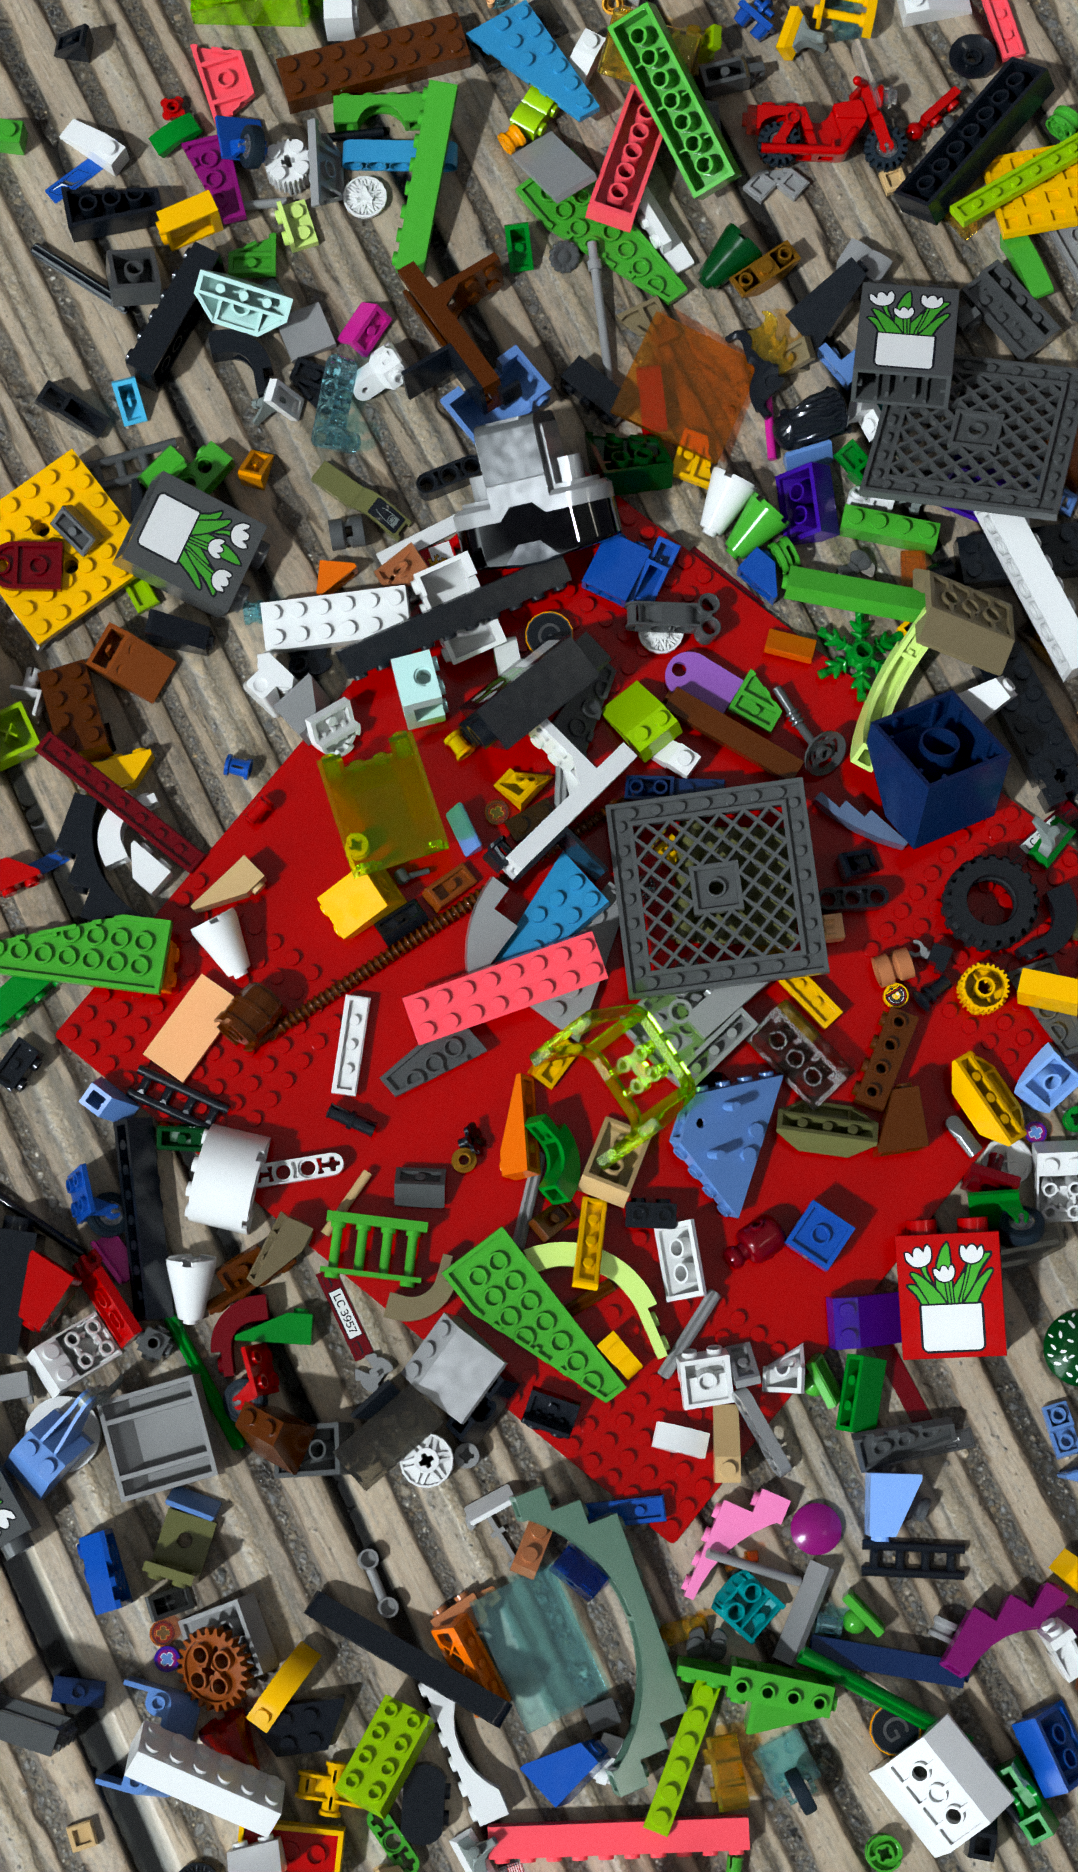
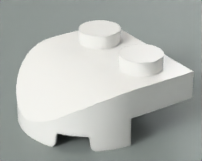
M345 697L305 719L312 745L325 755L334 758L343 757L354 748L352 743L356 735L361 733V725L354 720L350 700Z

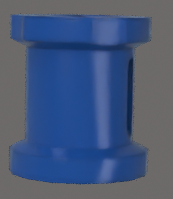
M228 754L224 765V775L233 774L241 776L244 780L248 781L253 768V759L243 760L235 758L233 754ZM234 765L241 766L243 769L235 768Z

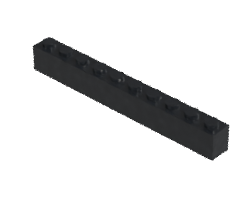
M563 556L547 563L523 567L335 651L346 678H354L355 681L367 677V671L376 668L377 671L391 666L390 659L412 654V651L421 648V651L430 649L435 646L434 641L443 638L444 641H447L457 636L456 631L463 628L469 631L480 626L478 622L485 618L488 621H492L502 616L500 612L509 608L511 612L523 607L522 602L531 598L533 602L545 597V591L552 588L554 592L567 587L566 582L572 580Z

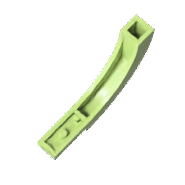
M926 606L901 642L897 641L885 660L867 695V700L864 702L855 727L851 744L850 762L871 773L873 767L867 747L870 724L875 720L892 714L906 682L928 649V647L916 643L915 624L926 613Z
M546 1243L525 1249L524 1253L538 1273L557 1267H574L577 1243ZM602 1250L600 1274L617 1284L630 1298L638 1312L657 1359L668 1356L666 1351L670 1347L665 1335L660 1336L656 1328L660 1326L658 1318L654 1311L650 1313L648 1308L657 1305L651 1291L639 1275L625 1262Z

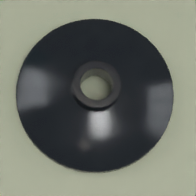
M967 34L961 36L952 44L949 52V62L958 75L967 79H979L986 76L993 69L996 62V51L987 38L977 34ZM972 58L975 62H969L967 59Z

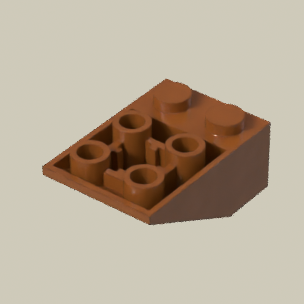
M109 622L85 664L94 674L154 704L177 662L130 632Z

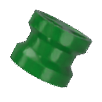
M1078 1106L1068 1109L1062 1117L1065 1129L1073 1133L1078 1132Z

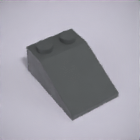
M354 1423L310 1424L316 1427V1431L296 1475L274 1464L275 1478L356 1474Z

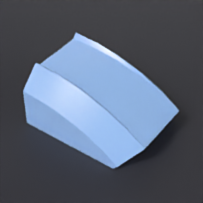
M1048 1042L1025 1068L1015 1086L1014 1094L1030 1108L1050 1113L1078 1087V1068L1069 1058H1064L1051 1042Z

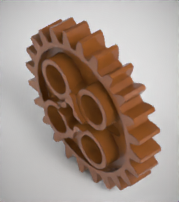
M214 1625L190 1633V1638L183 1641L185 1647L179 1649L183 1657L177 1659V1662L182 1664V1668L178 1669L177 1672L184 1676L179 1682L187 1684L184 1692L191 1691L190 1700L199 1699L198 1707L206 1705L207 1711L215 1709L216 1712L226 1711L240 1704L241 1699L247 1697L245 1690L252 1687L247 1680L254 1678V1675L248 1672V1669L254 1667V1665L247 1663L246 1660L251 1654H244L243 1652L247 1645H239L240 1636L231 1638L232 1630L224 1632L223 1626L215 1628Z

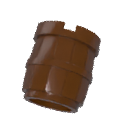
M253 982L245 986L234 996L226 1009L214 1019V1023H220L217 1026L218 1030L234 1045L237 1046L241 1043L247 1046L243 1049L244 1051L252 1052L259 1044V1040L273 1028V1025L281 1016L283 1004L270 989L258 982Z

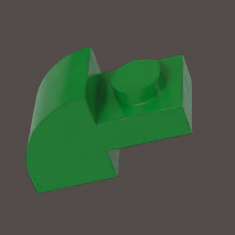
M852 439L836 452L833 457L848 473L846 476L856 486H860L868 456Z

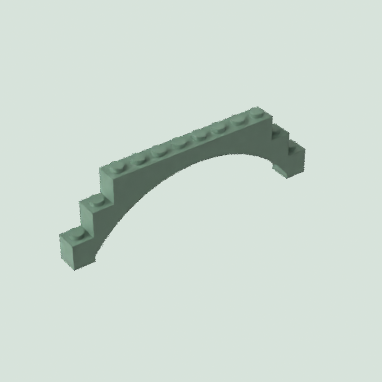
M534 1486L509 1496L517 1521L525 1522L529 1520L563 1536L578 1547L606 1577L617 1595L628 1621L636 1660L634 1707L622 1747L612 1766L605 1769L613 1793L623 1797L649 1785L647 1780L649 1771L646 1764L641 1762V1759L668 1748L666 1742L668 1734L665 1727L660 1725V1722L686 1712L685 1703H687V1697L684 1690L678 1686L676 1679L679 1676H677L675 1665L670 1663L667 1654L670 1653L669 1646L666 1640L661 1638L658 1630L661 1629V1624L657 1615L652 1613L650 1607L652 1599L648 1590L643 1588L641 1582L643 1574L640 1567L635 1565L632 1557L635 1554L631 1542L626 1540L624 1534L626 1527L622 1517L618 1516L617 1513L609 1512L588 1521V1509L584 1502L581 1503L580 1499H572L551 1508L552 1498L547 1489L544 1490L543 1486Z

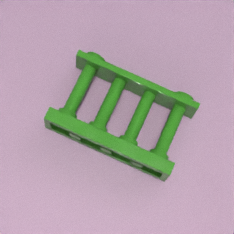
M327 1210L326 1221L331 1222L333 1231L328 1267L320 1266L319 1271L325 1272L324 1277L339 1279L340 1274L393 1280L400 1281V1286L410 1288H415V1283H421V1278L413 1276L418 1237H421V1233H427L428 1222ZM346 1224L356 1225V1230H358L353 1270L338 1268L343 1228H346ZM371 1227L381 1228V1233H383L378 1273L363 1271L368 1231H371ZM396 1230L406 1231V1236H408L403 1276L388 1274L393 1234H396Z

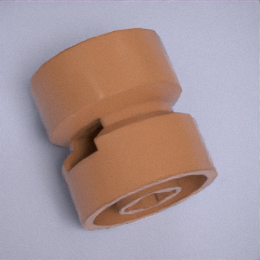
M906 947L892 951L890 956L884 953L871 958L873 971L881 988L895 984L896 978L905 981L915 977L914 965Z

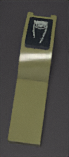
M327 461L323 462L311 478L312 483L346 507L357 510L372 519L396 542L401 540L398 534L405 525L410 528L412 522L385 498L368 488H364Z

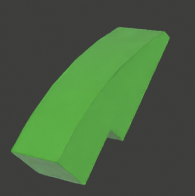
M1000 234V248L1010 261L1011 271L1020 284L1035 300L1053 293L1054 287L1029 236L1003 240Z

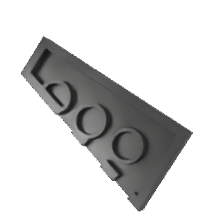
M467 1028L420 1046L417 1045L384 1073L380 1080L397 1098L488 1052V1050Z
M950 1416L851 1433L861 1473L957 1440L955 1426Z

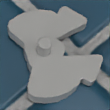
M372 1353L366 1355L365 1358L373 1368L370 1369L369 1374L355 1369L356 1381L361 1380V1384L366 1390L375 1392L378 1389L379 1382L385 1374L393 1370V1366L385 1358H377V1354Z

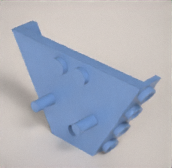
M773 1070L759 1072V1077L752 1078V1075L737 1077V1082L730 1083V1080L715 1082V1087L708 1088V1085L695 1086L692 1092H687L683 1095L669 1142L674 1147V1154L679 1159L685 1161L689 1167L688 1172L702 1183V1189L705 1194L715 1200L718 1204V1211L725 1217L739 1218L784 1076L774 1074ZM699 1118L703 1120L701 1128L697 1127L696 1124Z

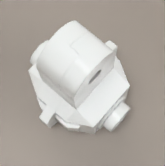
M388 341L371 353L367 364L351 374L348 384L358 400L366 401L385 388L395 390L403 384L401 372L407 369L408 365L394 344Z

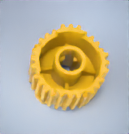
M984 963L973 964L958 980L956 993L959 994L957 998L961 999L959 1003H963L962 1007H967L966 1011L973 1015L982 1014L984 1016L986 1013L987 1015L991 1012L994 1013L1008 998L1007 994L1010 992L1007 990L1010 987L1008 985L1010 980L1006 979L1008 975L1003 974L1004 970H1000L999 967L995 968L994 964L992 966L989 963L986 965ZM979 984H981L982 987L984 985L988 987V990L985 992L986 994H983V992L981 993L979 991Z

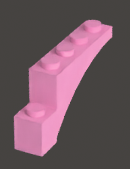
M761 1488L759 1492L755 1491L749 1503L750 1506H753L751 1511L724 1499L721 1504L717 1502L711 1514V1517L715 1518L711 1527L706 1526L701 1538L705 1542L701 1551L696 1550L691 1565L695 1566L692 1574H686L681 1586V1589L685 1590L683 1595L694 1600L701 1584L716 1565L717 1561L705 1557L708 1548L727 1553L737 1543L752 1533L775 1523L781 1525L791 1501Z

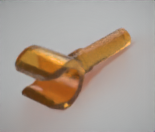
M758 1550L744 1551L746 1560L759 1562ZM730 1565L724 1566L726 1572L737 1569Z

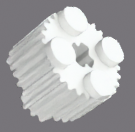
M283 139L282 142L277 141V144H272L268 147L267 156H265L264 161L269 183L275 186V189L279 188L280 192L284 190V193L287 192L290 195L294 193L297 195V192L302 193L301 190L306 188L305 185H309V150H307L306 146L304 147L302 141L298 139H292L291 141L287 139L284 141Z

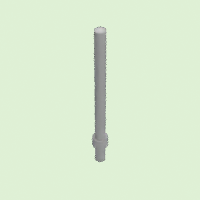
M597 241L587 242L589 254L587 265L592 277L604 376L614 382L600 272L602 270V261L598 257Z

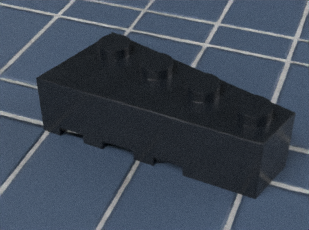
M61 187L67 224L74 243L156 226L155 222L159 221L156 212L164 209L158 188L115 190L114 187H105V190H91V187H81V190H70V187Z

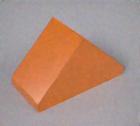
M320 560L317 596L334 594L358 574L355 563Z

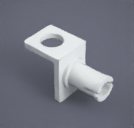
M28 667L23 685H10L9 689L13 698L35 702L32 717L34 723L39 724L45 700L42 690L37 689L39 683L37 673L42 671L34 668L32 672V667Z

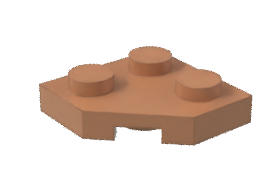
M411 542L375 570L374 573L383 587L399 585L409 587L411 586L410 581L414 580L413 574L429 567Z

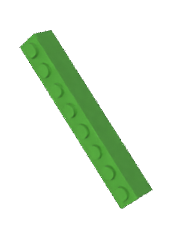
M429 80L428 87L424 86L422 101H425L424 111H419L418 125H421L420 134H415L413 148L417 149L416 156L411 157L409 172H412L411 181L407 180L405 186V195H408L407 205L402 204L400 218L404 219L403 227H398L396 242H400L398 252L394 251L392 257V265L395 266L396 273H398L397 270L414 261L425 276L457 102V84Z

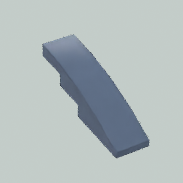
M822 792L814 798L813 805L831 819L856 834L899 850H903L908 844L899 833L872 810L864 817L847 801L839 808Z

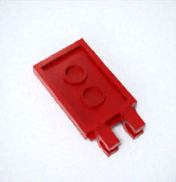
M94 1248L88 1253V1257L85 1254L80 1256L79 1262L75 1263L72 1269L75 1275L83 1280L82 1287L120 1348L123 1349L143 1330L103 1266H101L102 1257Z

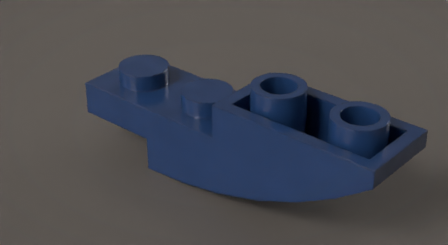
M626 775L624 799L638 801L726 788L725 779L675 778V776Z

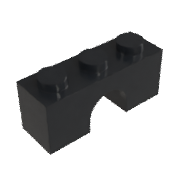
M504 1368L464 1424H460L451 1417L445 1426L461 1442L478 1445L518 1389L520 1383Z

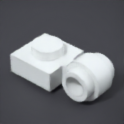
M855 486L849 491L847 498L849 505L888 513L892 512L894 500L859 496L860 486Z
M603 1731L600 1741L608 1748L607 1754L611 1759L593 1779L596 1780V1783L606 1786V1783L610 1784L605 1769L612 1766L611 1764L618 1755L624 1738Z

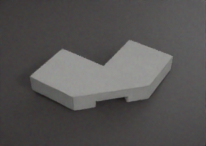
M793 168L771 171L763 169L758 170L743 186V191L760 205L775 188L795 202L808 188L810 182Z

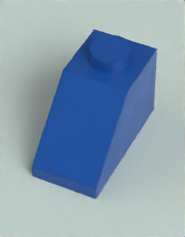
M756 547L737 568L736 575L773 606L777 599L774 558L768 551L764 549L761 551Z

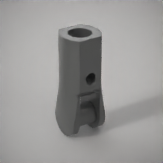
M950 1116L946 1119L945 1126L956 1139L969 1158L983 1149L971 1132L967 1130L960 1118Z

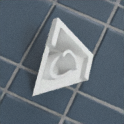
M802 1343L771 1364L763 1366L762 1392L804 1394L805 1359Z

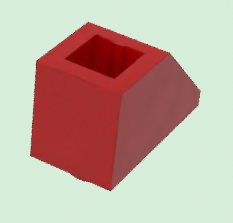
M8 857L0 859V897L9 898L17 894L18 889L25 886L26 888L37 886L40 884L39 880L45 878L44 874L35 867Z

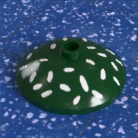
M1078 1310L1067 1312L1056 1318L1048 1327L1043 1341V1354L1047 1366L1058 1379L1073 1386H1078Z

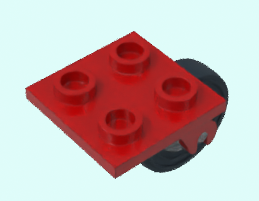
M267 1343L241 1347L248 1378L233 1381L228 1385L223 1395L224 1410L227 1416L234 1422L237 1421L245 1401L268 1405V1395L280 1392L278 1387L279 1378L274 1372L272 1365L273 1356Z

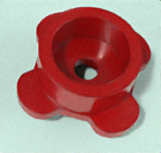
M176 96L174 99L163 98L160 104L163 107L162 117L164 120L173 121L185 114L182 108L184 103L182 97Z

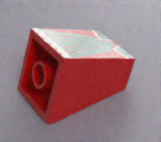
M34 1250L29 1254L18 1316L24 1320L22 1325L31 1331H37L38 1333L41 1331L49 1332L83 1280L45 1254Z

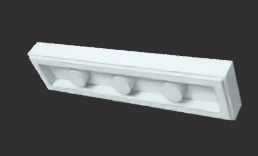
M346 995L331 1090L332 1094L357 1096L371 998Z

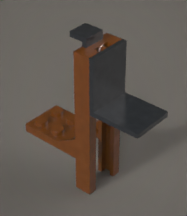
M493 252L434 288L414 261L397 270L399 277L409 289V291L407 289L402 291L404 298L441 347L401 372L408 399H413L455 374L484 415L502 404L506 406L523 395L521 383L516 380L503 388L497 373L458 322L465 308L477 304L483 297L497 292L504 286L498 255ZM455 294L456 301L449 305L451 299Z

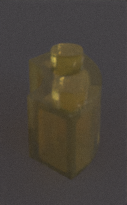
M736 1732L707 1737V1749H702L705 1765H710L714 1786L709 1787L712 1803L717 1802L719 1813L750 1807Z

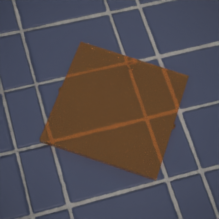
M656 311L610 412L661 437L662 440H667L713 464H717L749 393L750 383L755 371L754 366L748 364L745 355L711 339L710 336H706Z

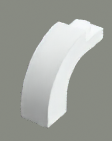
M147 792L136 797V800L150 811L161 807L154 793L149 794ZM107 809L99 825L97 841L103 863L111 871L131 862V859L124 844V833L128 824Z

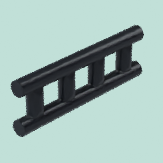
M140 1065L137 1070V1074L143 1076L138 1089L130 1087L126 1093L127 1097L189 1125L208 1127V1130L215 1123L220 1111L228 1114L231 1105L143 1065ZM152 1081L166 1087L160 1100L146 1094ZM175 1091L188 1097L182 1110L169 1105ZM197 1101L211 1107L205 1121L191 1115Z
M862 1539V1550H870L869 1566H861V1576L964 1580L965 1571L956 1569L957 1554H965V1544L913 1541L875 1542L874 1540ZM880 1551H895V1567L880 1566ZM905 1552H921V1568L905 1567ZM931 1553H946V1569L931 1568Z

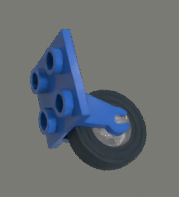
M216 115L215 122L221 158L239 160L244 168L258 169L264 163L268 152V147L265 146L267 141H265L261 120Z
M86 1163L80 1164L67 1176L68 1179L66 1180V1189L71 1194L73 1202L71 1204V1213L76 1218L77 1225L88 1222L93 1232L106 1238L121 1235L125 1232L121 1195L115 1192H105L93 1197Z

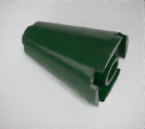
M732 223L726 226L698 272L700 276L698 281L707 290L710 288L716 290L728 282L730 277L763 255L759 248L748 237L746 238L741 234L742 231Z

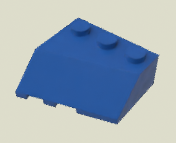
M109 1528L79 1538L80 1544H77V1550L80 1559L84 1561V1575L89 1584L95 1614H103L133 1603L113 1529Z

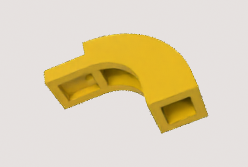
M301 1641L261 1694L256 1704L246 1716V1719L267 1733L322 1655Z

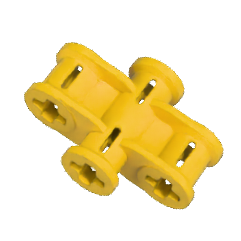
M326 1760V1765L328 1766L327 1773L308 1769L298 1770L300 1775L299 1786L294 1797L304 1800L321 1801V1809H318L319 1815L340 1818V1805L361 1808L339 1796L335 1790V1786L348 1763ZM337 1770L336 1781H334L335 1771Z

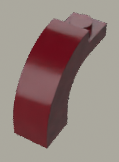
M267 1294L250 1296L235 1302L218 1319L211 1337V1353L221 1352V1357H218L219 1373L223 1372L224 1377L237 1376L234 1356L235 1335L248 1324L271 1320Z

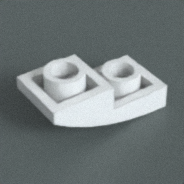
M516 636L506 637L507 642L493 647L498 676L520 659Z
M657 1421L651 1447L705 1459L710 1433Z

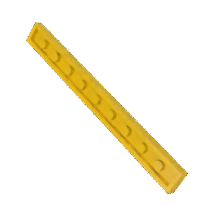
M671 833L667 838L673 842L676 837ZM663 841L654 850L662 856L669 845ZM673 849L666 858L675 866L677 851ZM753 945V946L756 947L758 950H760L762 953H763V952L767 949V947H768V946H756V945ZM775 946L768 955L784 952ZM809 976L778 980L782 987L824 1030L843 1013Z

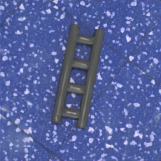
M174 437L84 464L90 472H93L94 478L104 491L129 485L131 484V479H137L150 465L148 455L163 452L170 444L174 447L178 446ZM139 458L142 471L128 474L125 462ZM116 465L119 477L105 481L101 468Z

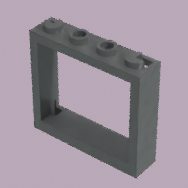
M0 1693V1740L49 1757L60 1752L67 1745L69 1746L70 1742H74L78 1727L75 1726L77 1719Z

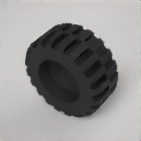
M988 854L987 857L979 855L971 861L967 860L955 870L947 881L941 896V915L945 916L946 921L944 924L947 929L952 930V936L956 941L960 939L964 942L963 946L967 948L972 946L976 948V951L985 952V950H990L992 953L999 952L1003 948L1006 950L1012 947L1030 931L1038 916L1037 908L1040 906V898L1036 897L1038 888L1036 884L1031 882L1032 875L1029 871L1024 873L1021 870L1023 865L1018 862L1015 864L1009 862L1010 858L1006 856L996 858V854ZM992 882L1000 885L1007 891L1011 898L1013 909L1010 917L1000 925L991 926L983 924L973 917L967 906V896L971 888L976 884Z

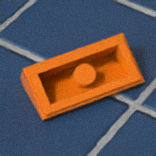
M769 629L764 652L811 664L817 640Z

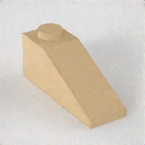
M243 855L190 907L198 914L248 898L253 893L257 895L265 888L267 879Z
M736 1404L713 1406V1470L715 1483H741L739 1409Z

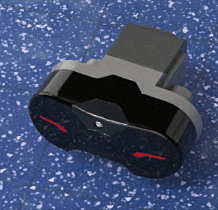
M551 410L516 416L474 428L475 446L482 475L469 478L474 503L462 505L463 510L457 511L453 519L461 553L468 551L476 570L523 568L547 563L588 549L622 534L623 529L612 481L606 477L600 478L599 474L586 477L581 453L564 456L558 424Z

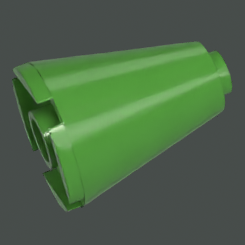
M756 492L751 495L725 542L728 546L725 551L735 560L738 557L746 558L756 547L760 548L791 524L787 520L783 523L781 520L784 516L764 498L758 501L756 497L759 494Z

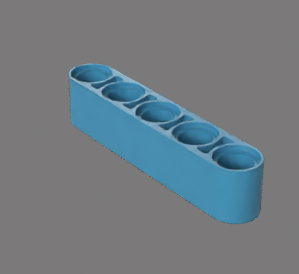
M345 140L343 142L342 167L351 171L409 172L411 157L416 156L417 149L413 148L414 140ZM449 141L444 172L457 170L458 145L452 141Z

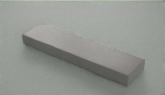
M810 1559L772 1657L797 1667L798 1662L796 1659L798 1653L805 1647L834 1569Z

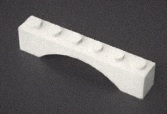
M419 1683L418 1687L423 1699L428 1697L431 1705L428 1708L429 1715L434 1723L438 1722L441 1732L438 1733L443 1748L448 1746L451 1756L448 1757L450 1767L453 1773L458 1771L461 1781L458 1782L463 1797L468 1796L471 1803L468 1811L473 1822L478 1820L481 1827L508 1815L509 1808L500 1786L488 1780L476 1770L467 1759L460 1745L455 1725L456 1703L426 1685Z

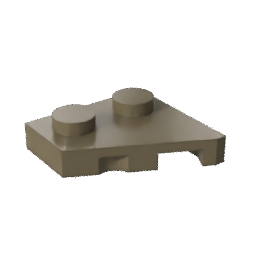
M658 296L616 315L619 323L656 349L679 339Z

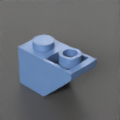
M102 1076L91 1083L79 1100V1103L96 1116L112 1122L133 1118L141 1107Z

